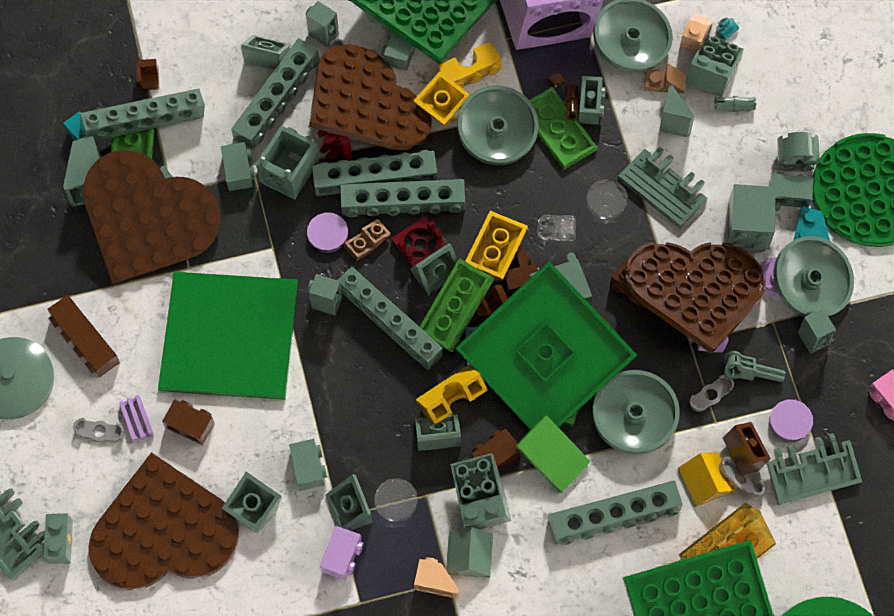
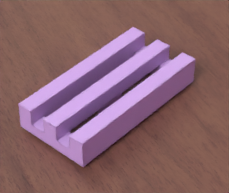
M139 395L133 399L129 398L125 402H119L133 442L154 435ZM135 403H138L143 420L145 422L147 428V432L145 433L143 432L138 415L136 413L134 407ZM127 406H130L133 418L139 431V435L137 436L135 435L129 415L127 413Z

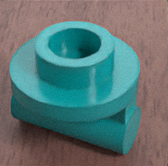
M728 17L721 19L716 27L723 41L739 30V26L735 23L734 19H728Z

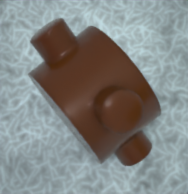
M556 72L551 77H548V81L551 82L553 88L560 87L562 83L565 84V80L560 72Z

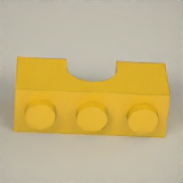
M489 41L473 49L475 64L472 66H462L456 58H453L438 65V72H442L463 89L471 83H478L488 75L497 74L502 69V59L492 42Z
M468 365L418 397L416 401L424 416L436 425L452 414L449 406L455 400L465 398L471 402L486 392L487 387L480 373Z

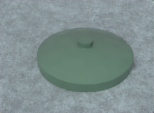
M614 0L600 11L593 28L594 43L603 59L617 69L632 73L646 72L660 65L668 55L673 40L671 25L667 17L659 8L645 0Z
M487 86L472 93L463 103L457 119L458 136L464 148L476 159L492 165H506L523 158L532 148L538 134V117L533 105L522 93L506 86Z
M817 236L800 237L787 244L776 258L773 269L776 290L785 305L796 314L804 317L811 310L818 311L824 309L827 316L830 317L841 311L849 302L854 289L853 270L844 252L831 241Z
M21 337L0 339V419L11 420L30 415L46 402L52 391L55 377L52 362L45 350L31 340Z
M629 370L618 373L597 392L593 404V421L599 435L611 447L628 454H646L664 446L673 436L680 415L679 403L672 388L657 375L641 370Z

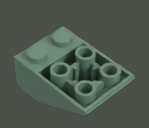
M706 35L690 64L684 83L722 97L744 49L736 44L727 43L717 37Z
M493 453L451 464L465 528L472 526L484 529L511 521L507 499Z

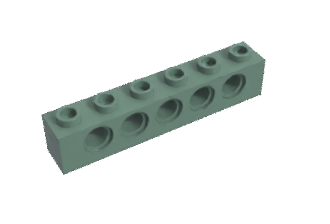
M299 38L295 41L231 128L234 139L241 143L245 142V145L252 149L257 144H261L266 131L274 126L277 116L285 111L288 101L296 96L301 83L307 81L309 72L319 64L318 48ZM281 93V95L275 96L274 94ZM265 108H270L268 111H263ZM254 123L259 124L258 126H251Z
M198 88L80 113V127L83 136H93L94 140L97 141L204 118L205 104Z
M428 150L411 154L404 152L395 156L381 155L378 158L370 159L363 157L354 161L340 160L337 163L329 164L322 162L312 166L316 196L340 194L341 185L437 180L435 153ZM413 165H418V166H420V167L417 168V169L411 168V166H413ZM394 167L399 168L398 171H392L391 169ZM372 170H378V171H379V172L376 173V174L371 173ZM353 172L359 173L357 176L350 175ZM332 175H338V176H339V177H337V178H335V179L330 178V176H332Z
M464 179L341 185L342 216L398 215L399 213L414 215L420 212L436 214L440 211L457 213L465 210ZM443 195L449 197L448 199H445V200L440 199V197L443 196ZM422 196L428 197L427 200H420L419 198ZM405 197L408 200L400 201L399 199ZM381 198L387 199L385 202H379L378 200ZM360 199L367 200L365 203L358 202Z
M353 267L348 269L337 280L340 281L342 294L427 371L443 357V348Z
M673 480L551 513L548 515V522L555 545L560 543L561 545H568L573 543L574 539L582 538L586 540L593 538L596 533L603 532V534H609L622 526L624 528H631L636 526L637 522L644 520L646 523L657 520L659 516H675L681 511L683 503L676 482ZM658 499L662 501L663 506L656 507L652 501ZM639 505L642 511L636 513L631 509V506ZM618 511L621 513V517L613 518L610 512ZM596 516L601 522L593 524L589 521V518ZM576 522L580 527L572 530L568 527V524Z

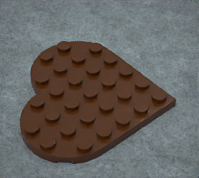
M348 44L335 46L327 50L321 57L316 73L308 127L388 149L408 150L417 144L421 145L426 140L431 130L432 119L430 114L413 101L417 95L408 88L396 85L397 81L393 69L376 51Z
M119 150L108 153L91 166L85 177L83 186L84 202L112 284L195 257L204 252L213 243L218 234L220 209L211 191L202 183L191 178L169 177L165 179L159 166L142 153L131 150Z
M666 242V244L648 243L637 248L631 254L625 268V281L633 297L711 354L714 353L758 304L766 286V280H764L762 275L763 269L758 261L742 248L724 242L722 245H711V242L697 246L692 251Z
M151 452L94 526L89 540L90 560L98 575L105 582L124 590L147 588L160 581L168 572L189 579L210 576L227 565L236 551L239 540L237 520L222 509L225 504L222 499Z

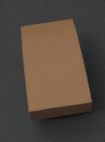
M377 219L362 228L360 234L345 242L344 248L357 262L383 243L391 233Z

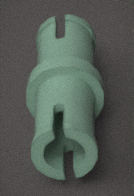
M733 95V97H715L714 104L716 106H714V109H732V111H738V109L756 110L757 103H754L756 97H738V95Z

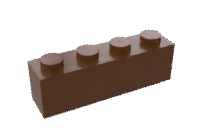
M68 294L47 309L50 314L48 319L55 328L60 327L62 330L61 336L67 343L72 342L75 346L72 349L79 358L84 357L87 361L85 366L91 374L96 372L101 377L120 363L116 353Z

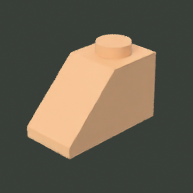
M694 14L689 19L682 34L680 47L697 53L709 32L713 20Z
M434 558L419 560L414 590L458 599L459 589L442 563H438V560Z

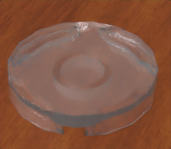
M604 179L591 185L587 193L586 202L589 210L595 216L603 219H612L623 213L627 206L628 196L625 188L620 183Z
M399 478L383 482L376 490L374 497L377 512L388 521L400 522L408 519L416 511L418 502L417 492L414 487L406 480Z

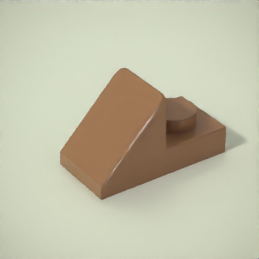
M667 64L666 71H646L644 91L668 92V88L673 86L677 93L684 94L685 74L670 64Z

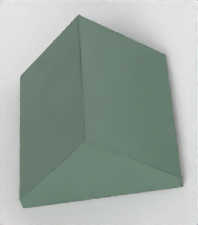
M252 35L241 45L243 60L245 63L275 70L290 50L291 44Z
M670 86L666 96L659 131L688 137L691 134L695 116L675 88Z
M448 243L410 268L427 295H430L444 285L457 263L452 245Z
M457 414L449 415L436 425L426 417L415 418L418 451L461 446V432Z
M245 472L222 509L258 533L276 515L282 496L250 473Z
M356 474L351 475L325 494L338 527L351 531L372 523L371 513Z
M472 526L449 531L448 574L490 578L493 534Z

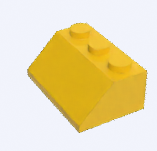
M490 211L465 262L495 278L493 281L503 280L528 226Z

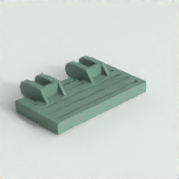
M659 147L652 155L644 149L618 175V180L681 229L707 201V197L702 193L693 198L701 190L705 182L701 179L691 190L687 189L686 186L695 177L693 172H690L684 179L670 168L663 174L662 172L668 167L674 157L668 155L657 165L654 162L663 154L664 149Z
M828 434V443L832 455L827 456L822 438L817 437L815 438L817 449L798 454L800 464L798 463L793 445H787V454L791 466L788 467L785 466L780 448L774 449L776 460L767 462L766 465L777 504L780 505L861 483L862 479L851 441L839 443L842 451L840 453L834 434Z
M12 488L7 489L0 495V568L10 580H15L44 553L41 543L45 539V531H41L30 541L27 539L40 526L36 520L19 533L25 526V523L15 511L23 502L19 498L12 501L6 508L2 507L15 494Z

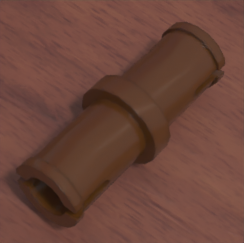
M570 83V89L569 84L565 86L566 97L564 98V105L566 106V119L574 121V114L576 120L579 118L578 106L580 105V98L578 97V85Z

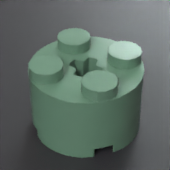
M810 132L788 133L787 138L783 139V135L778 137V164L783 171H792L794 167H802L804 171L815 169L814 165L820 162L818 135L812 137Z

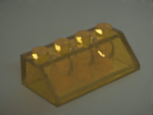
M745 502L678 555L682 560L751 540L756 558L758 559L772 548L776 542L761 512Z

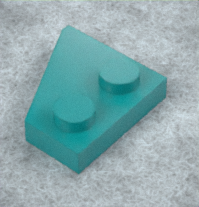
M802 206L793 241L804 236H817L830 241L823 213Z

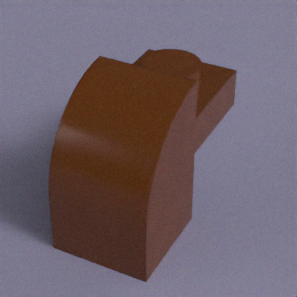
M519 247L515 254L518 268L509 269L504 277L508 297H511L529 280L531 273L537 272V264L531 265L529 253L525 254L523 247Z
M502 285L493 286L485 294L468 326L481 325L508 300Z

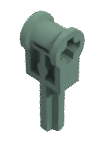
M729 351L724 356V363L726 365L724 369L725 375L731 379L742 378L753 381L755 376L782 382L785 379L784 370L756 364V358L744 356L737 351Z

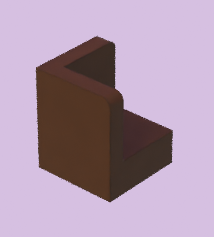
M156 59L136 60V81L139 91L159 89V67Z

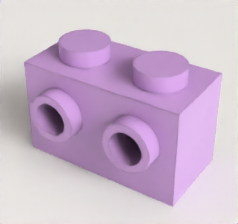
M335 526L320 564L321 572L346 581L347 576L352 575L356 563L353 561L356 554L360 555L364 543L361 542V535Z

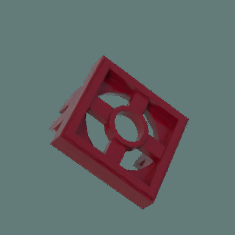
M322 130L318 131V138L325 137L322 140L323 145L319 150L320 153L323 154L331 150L325 156L326 161L333 160L339 155L344 160H352L351 143L348 137Z
M425 216L391 238V242L411 267L447 245L442 239L440 229H436L435 223L433 221L429 222ZM424 230L431 234L425 238L418 237L414 231ZM407 236L413 241L410 248H406L405 240ZM435 239L436 246L431 253L428 250V243ZM422 240L426 243V247L418 250L414 247L415 242ZM413 253H423L425 257L417 258L413 256Z

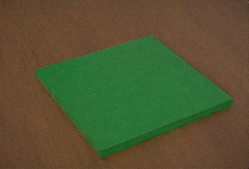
M550 261L455 348L480 373L486 383L530 430L545 415L558 428L561 427L637 356Z
M174 272L158 391L286 400L298 280Z

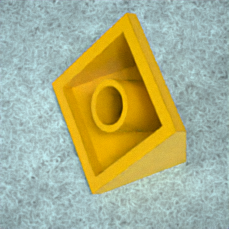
M439 71L413 101L442 125L446 126L458 119L460 109L470 94Z
M718 452L700 453L678 467L695 507L736 491L731 481L719 470L722 460Z

